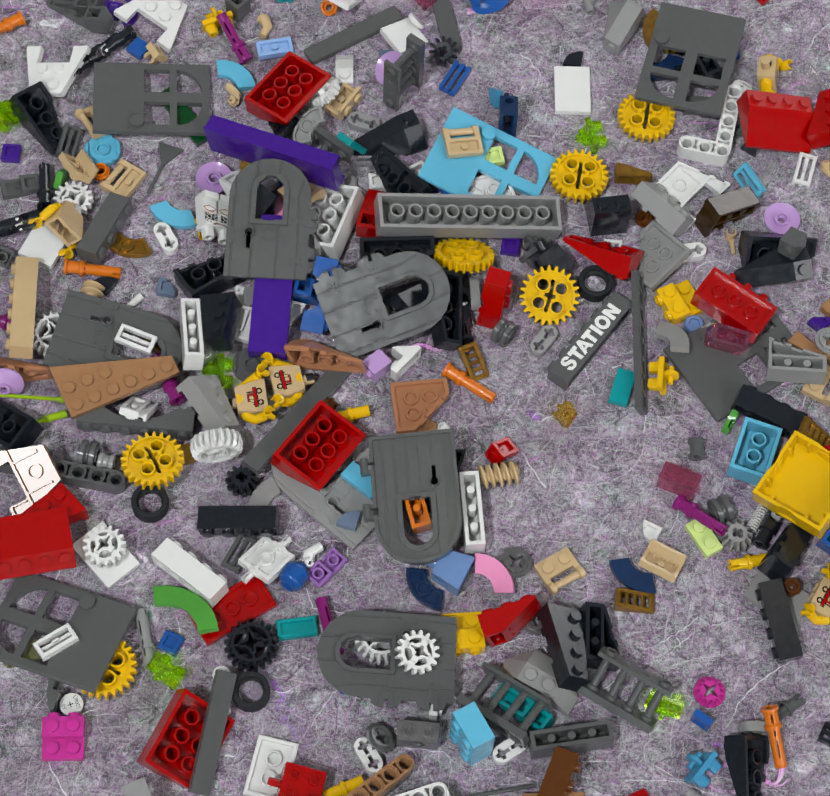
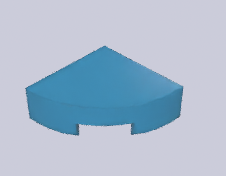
M489 88L490 102L494 108H499L500 96H502L503 91L497 88Z

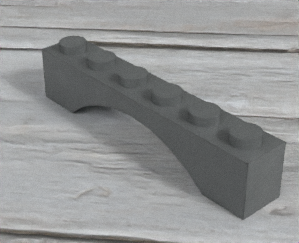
M101 407L76 418L78 429L85 432L95 430L106 434L117 432L122 435L139 434L145 437L146 432L149 436H152L153 431H155L156 436L163 432L164 438L170 435L179 440H188L194 437L197 418L195 410L174 409L167 414L150 418L144 422L143 419H127L105 407Z

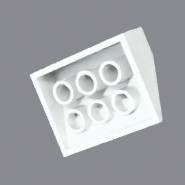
M314 184L326 192L323 199H317L311 204V209H314L319 216L318 221H311V223L318 224V229L314 234L320 243L321 256L339 260L365 198L360 188L356 186L341 184L337 192Z

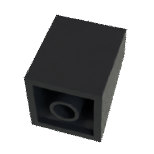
M628 194L591 198L584 203L590 237L627 232L632 211Z

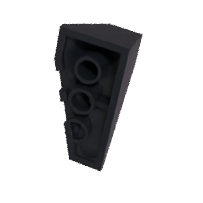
M414 110L399 114L355 139L356 142L368 150L363 155L354 150V160L370 159L382 146L393 155L405 154V156L428 149L421 123Z
M741 231L738 247L741 265L744 266L777 248L784 234ZM807 237L805 247L812 258L815 256L817 238Z
M420 280L382 292L383 303L386 305L389 314L407 309L424 301Z

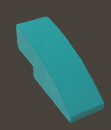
M503 682L499 685V687L496 689V691H495V692L493 693V695L490 697L491 699H492L493 696L496 694V692L499 690V688L502 686ZM510 687L498 703V706L506 712L520 692ZM527 697L513 715V718L522 723L535 706V701ZM542 709L528 729L535 731L551 728L555 723L553 715Z

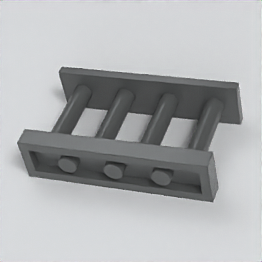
M412 33L406 37V51L394 64L387 59L384 61L383 103L395 111L399 110L400 96L410 85H415L419 88L423 84L425 42Z
M300 111L293 117V119H296L297 124L303 115ZM321 126L314 131L312 142L317 141L322 144L319 149L332 151L340 155L338 163L341 160H345L349 164L353 161L354 149ZM294 129L286 137L287 139L291 140L293 138Z
M603 646L597 654L603 658L592 680H587L578 690V693L649 734L657 722L653 719L652 715L664 694L670 697L675 687L672 686L670 681L664 678L660 679L620 656L615 649ZM612 663L621 668L610 690L605 691L599 688L598 684L609 664ZM629 673L639 680L627 702H623L616 695ZM648 684L657 689L646 711L641 712L635 709L634 705L644 686Z
M483 662L482 666L486 674L471 695L465 696L462 693L456 698L458 707L461 709L475 702L489 727L526 748L530 742L527 729L543 708L550 713L553 711L551 699L544 693L539 694L501 672V669L495 664L489 665ZM493 679L500 683L503 682L487 705L482 706L478 704L477 699ZM510 687L520 692L504 715L498 716L494 713L493 710ZM528 697L535 701L536 704L521 725L516 727L511 724L510 720Z

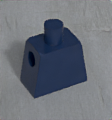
M505 93L500 96L498 129L516 138L518 97L513 96L511 93ZM505 116L511 118L509 123L505 122Z

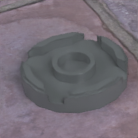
M248 347L243 348L233 357V373L237 379L243 381L254 373L257 366L265 359L258 356L249 358Z

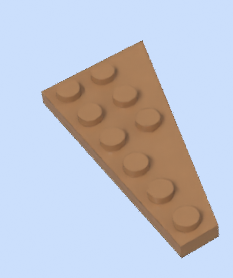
M172 355L49 367L72 420L180 375Z

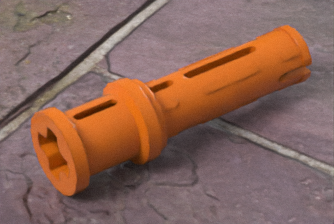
M19 10L16 11V14L2 19L0 22V34L6 31L12 32L14 28L26 25L24 17Z
M65 258L63 274H79L80 277L87 274L120 279V271H122V267L89 264L85 260L73 261L69 260V258Z
M451 362L446 365L441 374L442 377H447L455 382L456 386L465 387L489 404H492L497 396L496 393L467 376L466 371H461L454 367Z
M770 704L761 707L760 711L764 716V729L769 735L774 767L780 769L788 766L780 732L782 722L779 721L777 711L779 706Z

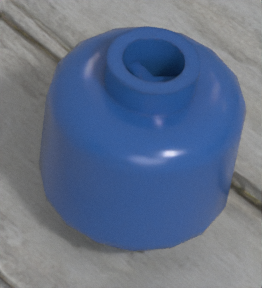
M299 561L287 563L279 575L281 586L290 592L301 590L309 578V573L306 570L307 567Z

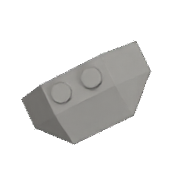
M536 649L507 658L501 668V672L539 694L544 693L551 699L553 709L567 717L569 716L578 701L577 693L558 688L551 665L553 663L552 658Z

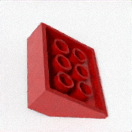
M289 51L245 96L247 112L261 120L287 125L331 78V74Z
M746 89L736 101L745 147L809 154L811 145L807 139V133L813 116L810 97Z
M320 399L276 450L270 463L285 475L320 492L366 437V434Z
M66 506L0 517V580L77 567Z
M185 688L176 690L136 762L188 790L208 703ZM229 716L227 717L221 746L235 722Z

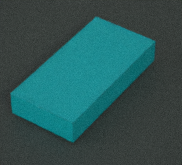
M341 131L336 136L340 141L362 155L368 150Z
M618 367L608 403L624 408L627 407L634 383L633 371Z
M316 615L276 620L279 641L318 637Z

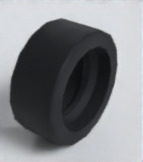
M590 265L580 272L577 282L580 296L590 302L603 301L607 295L611 294L613 276L598 265ZM590 276H597L606 282V287L602 291H591L584 285V281Z
M141 485L134 491L131 497V506L134 515L140 521L155 523L166 516L169 510V499L162 487L159 490L157 486H154L151 491L149 486H146L143 490ZM147 494H156L161 498L162 505L157 511L146 513L139 508L140 498Z
M247 671L236 677L232 699L238 709L253 713L260 711L267 705L270 700V686L264 675L255 671ZM256 681L262 686L263 695L257 702L246 703L240 698L239 688L244 682Z

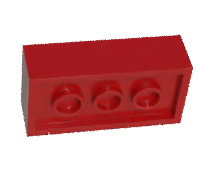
M714 266L695 291L690 303L751 344H754L773 318L777 307L766 301L768 298L766 294L762 293L759 296L751 291V284L746 283L742 285L735 280L736 275L734 273L727 275Z
M286 762L282 768L280 779L269 777L267 785L277 787L276 796H322L327 772Z

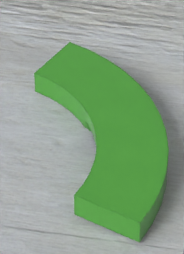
M176 586L153 587L155 607H173L184 610L196 623L199 635L219 631L214 612L200 596L190 590Z

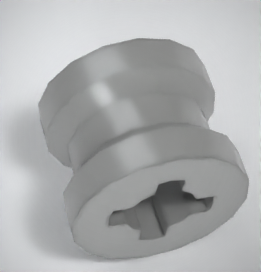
M100 452L96 466L115 470L117 455H106L105 452Z

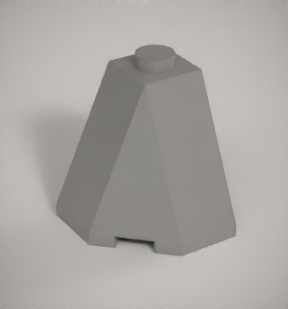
M614 0L610 2L603 48L607 52L613 53L616 56L621 53L639 29L643 6L632 0H623L622 2Z

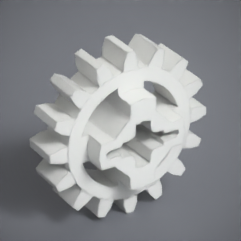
M332 76L310 99L307 106L313 108L321 105L323 107L324 104L327 105L332 102L331 99H335L334 96L338 95V91L341 89L337 79Z
M72 181L71 185L65 182V187L59 186L60 191L54 192V203L71 201L75 204V209L80 214L84 213L86 215L88 214L87 209H92V203H94L92 191L89 190L88 185L83 187L82 182L78 185L75 184V181Z
M101 525V530H97L94 527L93 534L87 533L89 539H83L84 545H86L82 547L83 552H85V558L90 559L91 565L96 562L98 568L104 564L107 569L110 563L116 566L115 561H122L121 554H126L124 548L127 547L126 541H123L125 539L124 535L120 534L119 529L113 531L111 525H109L108 529ZM116 541L118 543L117 550L114 547ZM92 544L95 546L94 552L91 551Z
M412 630L410 634L405 633L402 635L403 639L397 641L400 646L394 649L399 652L395 659L401 660L398 666L404 665V672L411 670L412 675H415L417 671L420 675L424 674L425 670L427 672L431 671V666L437 664L434 659L440 657L439 654L435 653L439 646L433 645L436 639L430 640V633L424 636L423 630H419L417 634ZM414 639L419 640V642H417V643H413V642H409V641H410V640H414ZM415 649H418V650H419V651H418L419 656H416V655H415V654H416ZM417 662L425 663L421 666L415 665Z

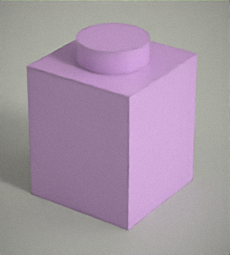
M379 348L363 360L366 368V373H363V375L375 383L391 370L392 361Z

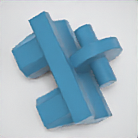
M698 751L695 755L689 753L686 756L689 762L686 768L690 772L684 780L688 784L694 783L699 788H705L710 782V779L704 774L705 771L708 769L712 774H715L722 767L716 759L718 754L715 751L711 753L706 751L704 754Z

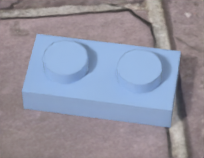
M291 36L256 42L259 60L284 57L289 51L294 53Z

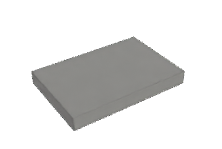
M759 571L742 597L759 609H762L761 601H757L754 590L757 589L758 583L769 581L770 579ZM802 589L794 597L787 596L795 627L803 616L800 614L804 607L803 603H806L809 594Z

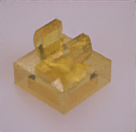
M565 400L563 404L557 405L558 411L551 414L555 420L559 421L561 427L568 428L577 416V412L572 403Z

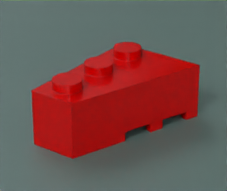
M830 89L820 91L807 133V139L812 150L830 145Z
M489 266L481 296L482 306L479 307L476 325L493 329L501 320L504 309H508L514 281L511 280L512 272Z
M62 482L22 512L28 513L66 506L70 526L72 523L82 519L83 521L89 519L86 508Z

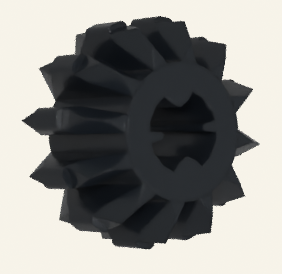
M442 36L441 42L438 38H435L437 45L434 43L430 44L431 47L435 48L434 50H429V53H435L431 60L438 58L436 61L437 65L440 64L441 60L443 66H446V60L453 64L451 57L454 59L458 58L457 55L453 54V52H459V49H453L457 42L450 44L452 41L451 37L446 41L445 36ZM444 46H446L448 54H444V56H442L440 48H444Z
M242 463L238 469L233 465V471H228V477L225 479V483L228 485L227 490L233 491L234 496L240 493L242 498L244 493L250 496L252 494L251 490L257 489L256 484L259 482L258 477H256L257 474L247 467L244 468Z

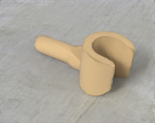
M728 229L725 233V240L730 244L731 255H736L734 245L737 235L736 229L733 230V234H729Z

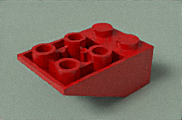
M368 189L356 223V236L391 237L376 236L374 200L377 193L387 192Z
M529 594L522 596L518 601L505 602L499 608L483 610L482 614L477 616L484 638L491 647L511 641L542 608V605L535 595Z

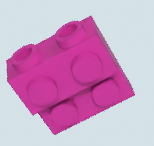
M52 712L48 713L47 717H42L43 762L84 761L86 720L84 716H81V713L70 712L68 716H60L59 713Z

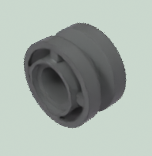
M502 318L493 328L490 341L493 343L499 341V346L505 348L515 336L517 325L513 323L508 325V320Z
M83 439L78 448L77 463L96 466L99 453L101 452L100 443L94 441L90 445L89 440Z
M724 494L717 496V499L712 498L707 501L709 515L723 524L725 520L731 521L734 519L733 507Z

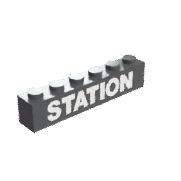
M616 291L610 296L607 295L602 301L600 309L596 308L592 313L590 321L583 323L580 328L581 332L578 335H573L569 341L570 345L560 351L556 362L552 361L549 364L547 379L566 391L631 312L632 302Z

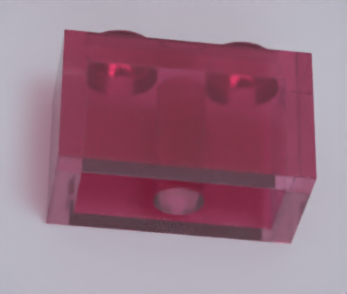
M715 322L706 328L703 346L740 355L748 349L750 332Z
M665 461L656 487L676 495L683 494L686 499L692 501L702 475Z

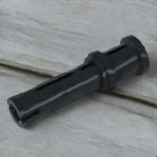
M43 162L42 165L39 164L38 210L45 209L48 205L53 204V191L50 189V164Z

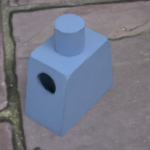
M450 551L438 561L425 565L433 568L431 574L433 581L458 596L473 567L475 557Z

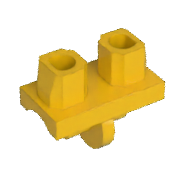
M211 7L210 14L205 15L206 19L202 20L201 29L210 38L219 35L217 28L221 27L216 16L223 13L222 9L216 11L214 7ZM228 11L226 12L233 25V13Z
M659 356V361L649 362L650 374H658L657 378H648L647 386L649 390L659 391L660 395H666L667 380L668 385H673V381L679 379V372L674 370V366H669L668 370L665 356Z

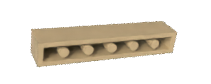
M16 256L15 264H11V275H14V278H10V289L13 290V293H9V304H12V308H8V319H11V323H7V334L10 335V338H6L5 350H9V358L32 359L39 258Z

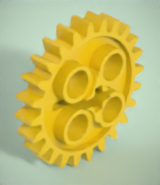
M628 94V98H623L622 103L619 104L617 122H620L619 128H623V133L629 132L628 138L635 136L634 141L640 138L641 143L645 139L649 143H651V139L658 142L659 137L664 139L665 134L669 135L670 130L673 129L675 111H672V107L634 100V96ZM646 104H649L646 129H643Z
M575 149L572 154L568 150L567 156L561 153L560 158L556 157L555 163H552L549 181L552 182L551 187L556 188L555 193L561 192L560 198L567 196V201H570L572 198L575 204L577 200H580L583 204L584 199L588 201L592 197L598 198V194L602 195L603 190H606L609 179V171H606L607 165H602L603 159L597 161V154L592 157L591 151L584 154V149L581 150V153H578ZM581 163L582 171L580 177L579 189H576L579 164Z
M449 238V241L443 239V242H438V245H435L434 260L439 265L442 264V268L448 267L449 271L454 269L456 273L462 271L465 274L466 271H469L472 274L473 271L480 273V270L486 271V268L493 265L495 253H493V249H490L491 246H486L485 242L480 243V240L473 241V238L466 240V238H456L454 240Z
M548 265L545 271L541 266L539 273L535 269L533 270L534 276L527 274L529 281H522L526 286L525 288H519L524 292V294L519 295L520 298H524L520 305L526 306L523 312H530L528 318L535 317L534 323L540 319L542 326L545 321H547L548 325H552V321L559 325V319L566 322L564 316L572 317L570 310L576 311L573 304H579L575 300V297L580 296V294L575 293V290L579 289V287H573L576 280L570 281L571 273L565 276V269L558 272V266L551 270L550 265ZM540 279L547 281V287L544 290L538 287ZM553 279L555 282L551 294L554 295V298L549 300L548 310L544 312L547 302L545 293H549L551 280ZM558 284H563L565 286V292L563 294H558L556 292V286ZM536 297L541 298L543 301L540 308H536L533 305V300ZM554 302H558L561 305V309L557 313L551 309V305Z
M153 431L152 436H149L146 432L144 438L137 435L138 441L131 439L132 446L125 445L126 451H122L123 457L120 458L121 468L124 476L128 477L129 483L134 481L135 487L141 484L143 490L146 486H149L151 491L154 486H157L160 490L161 484L168 487V481L174 483V476L180 477V471L184 470L183 464H185L181 444L177 445L176 439L171 441L170 435L164 438L163 432L159 436H156L155 431ZM145 449H148L152 459H149V455ZM154 463L157 464V468L161 473L157 472Z
M126 641L120 644L96 693L88 692L90 699L96 695L98 701L101 699V696H104L106 701H108L111 694L116 698V692L124 694L123 687L130 689L128 681H135L132 675L137 674V669L134 667H137L138 664L137 661H133L136 659L135 653H131L132 647L126 648ZM115 660H123L120 665H113ZM106 678H114L111 683H104ZM81 690L83 695L87 693V691Z

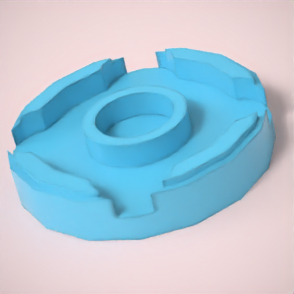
M109 134L98 139L91 138L85 144L84 151H86L95 164L104 163L109 167L115 164L121 156L119 141Z

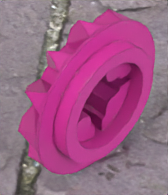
M704 676L697 680L693 688L695 700L706 708L719 706L726 696L725 687L721 680L714 678V676ZM706 687L708 689H710L711 687H715L713 691L714 695L709 694L706 697H704L707 691Z

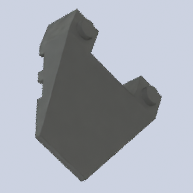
M48 0L46 3L47 7L93 33H109L115 20L107 7L104 6L106 0Z

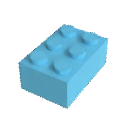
M745 417L726 476L757 485L771 467L783 429Z
M472 702L453 712L450 721L449 737L454 745L457 743L460 748L459 754L464 762L467 761L472 766L490 756L494 746L495 735L476 703Z

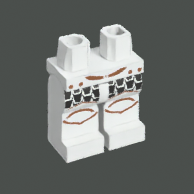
M203 190L195 197L196 221L198 224L196 231L202 233L203 240L211 241L217 236L218 244L226 245L229 196Z

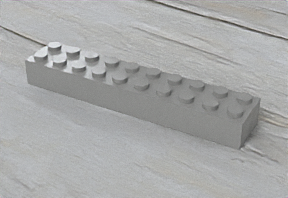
M377 193L374 200L376 236L524 239L528 235L531 238L537 236L538 239L542 237L545 239L548 236L550 239H557L562 231L559 196Z

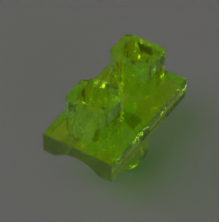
M9 100L0 101V131L4 133L9 132L12 126L18 125L20 119L12 114L13 110L10 109L11 102Z
M587 117L585 118L586 124L578 130L579 134L575 137L576 142L583 143V146L589 144L592 154H597L599 148L607 146V138L605 134L596 136V133L602 132L601 121H591V118Z
M218 353V358L214 359L213 362H208L207 366L202 369V374L217 375L223 388H231L233 376L224 375V371H232L233 360L224 358V353Z
M156 651L153 653L152 659L146 668L153 673L152 679L155 682L161 680L171 690H174L183 678L186 670L181 666H174L168 654H161Z
M657 689L650 690L644 707H648ZM673 693L671 697L663 695L655 710L656 713H659L658 720L662 721L663 716L679 719L685 705L683 695Z

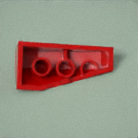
M573 234L563 237L565 243L609 274L616 275L615 277L621 280L631 277V270L637 269L645 252L626 245L613 247L610 244L611 242L607 241L594 243L592 238Z

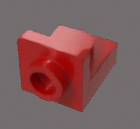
M507 436L491 443L485 452V456L492 465L497 463L500 466L501 462L516 456L520 450Z

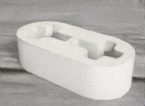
M165 222L157 223L153 231L162 251L166 255L176 254L179 249L178 241L170 226ZM162 229L163 231H165L166 236H163V234L159 232V230ZM167 241H169L170 245H173V248L167 246Z
M700 242L684 244L691 250L692 254L683 263L704 259L706 254L704 244ZM695 249H698V251L701 253L697 254V252H695Z
M358 738L354 743V752L365 771L370 775H374L383 768L382 758L376 749L372 750L371 744H366L367 738ZM361 743L363 745H368L367 755L365 754L364 750H358L360 748ZM369 758H371L374 763L378 762L377 769H374V767L369 768Z
M507 739L494 748L492 759L497 765H506L522 755L528 745L526 748L522 747L520 749V747H515L512 749L515 742ZM507 750L509 751L505 754L504 760L502 757L497 758L498 751H500L501 753H504Z

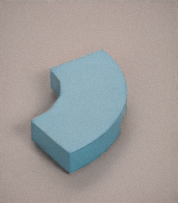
M216 60L218 78L232 81L239 91L252 90L255 87L252 75L242 65L229 60Z
M167 200L149 206L151 213L159 222H165L169 226L174 227V229L187 230L197 226L190 209H175L170 206Z

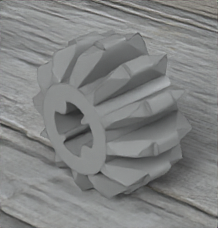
M736 519L732 523L726 522L725 525L728 526L727 532L724 536H719V540L723 541L722 546H728V552L734 549L736 554L739 553L740 549L746 551L747 546L751 545L753 533L749 532L750 526L744 527V521L738 524Z

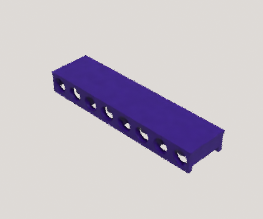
M212 115L203 127L210 150L248 163L272 158L284 160L301 170L308 182L337 192L345 179V175L341 174L338 163L340 155Z
M261 214V219L268 221L274 219L282 220V216ZM255 278L248 342L249 358L253 356L260 357L263 353L269 352L274 358L287 360L284 345L289 340L294 280Z

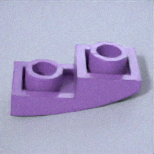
M332 547L320 561L318 560L308 571L309 579L321 588L341 570L348 560Z

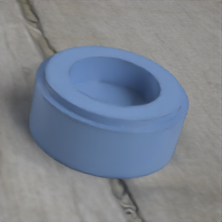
M697 315L687 317L684 322V329L688 333L703 326V320Z

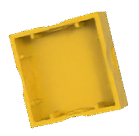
M795 430L780 451L776 462L766 471L752 491L753 500L817 538L822 539L830 527V451L818 442Z

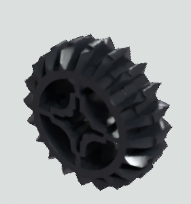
M247 618L245 619V624L238 621V628L232 626V633L227 632L226 636L228 639L224 640V645L227 646L224 648L225 653L228 654L227 659L232 660L233 667L238 665L240 671L246 667V672L250 671V668H254V671L258 672L259 666L265 670V663L271 665V658H276L277 654L275 652L279 650V646L276 645L279 643V640L275 637V630L270 631V624L264 627L265 622L263 620L257 624V619L255 618L253 623H249ZM252 632L261 634L265 638L255 637ZM246 634V638L242 641H239V644H236L237 640L242 635ZM250 638L252 643H254V652H252L251 648H249ZM264 647H267L266 651L257 657V653L263 650ZM237 652H240L241 654L246 653L250 656L251 659L242 657Z

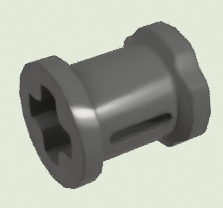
M702 437L689 438L690 453L688 454V459L692 461L704 460L703 445L705 444V439Z

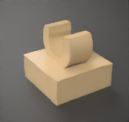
M149 42L145 46L148 52L144 54V58L150 59L152 57L149 63L157 64L160 61L164 64L168 60V57L156 44Z

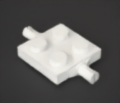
M286 535L280 542H277L268 537H262L238 559V564L248 571L241 577L242 582L247 584L253 577H256L269 585L276 579L287 563L295 561V555L285 548L292 542V539Z

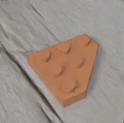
M447 378L390 383L396 434L418 432L449 398Z

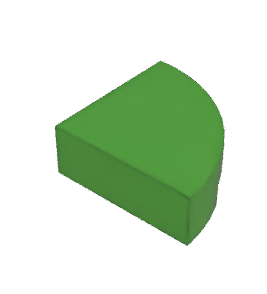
M63 168L57 171L53 188L59 190V186L63 187L69 176V172Z
M734 409L731 411L721 430L722 433L729 434L738 418V411Z

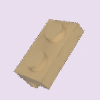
M344 82L340 86L339 94L334 96L335 99H331L332 102L324 106V111L340 121L345 116L348 117L353 106L359 104L363 97L362 87L359 85L355 89Z
M81 150L76 157L61 152L58 157L62 167L69 172L70 178L77 182L80 180L90 184L99 170L84 150Z
M651 539L638 565L674 583L687 556L655 539Z

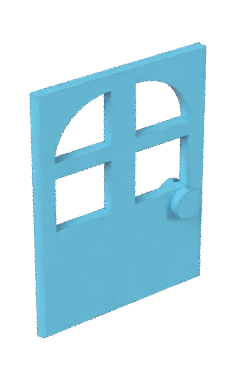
M453 107L443 128L459 129L477 125L484 153L482 156L447 159L444 141L440 132L418 177L450 194H472L468 192V189L477 172H480L501 182L495 195H503L506 187L511 186L527 196H539L550 174V169H552V163H555L556 158ZM462 135V136H451L450 138L452 139V138H463V137H473V136H472V135ZM494 139L517 150L507 170L484 159ZM523 154L527 155L535 164L537 170L536 185L513 174Z

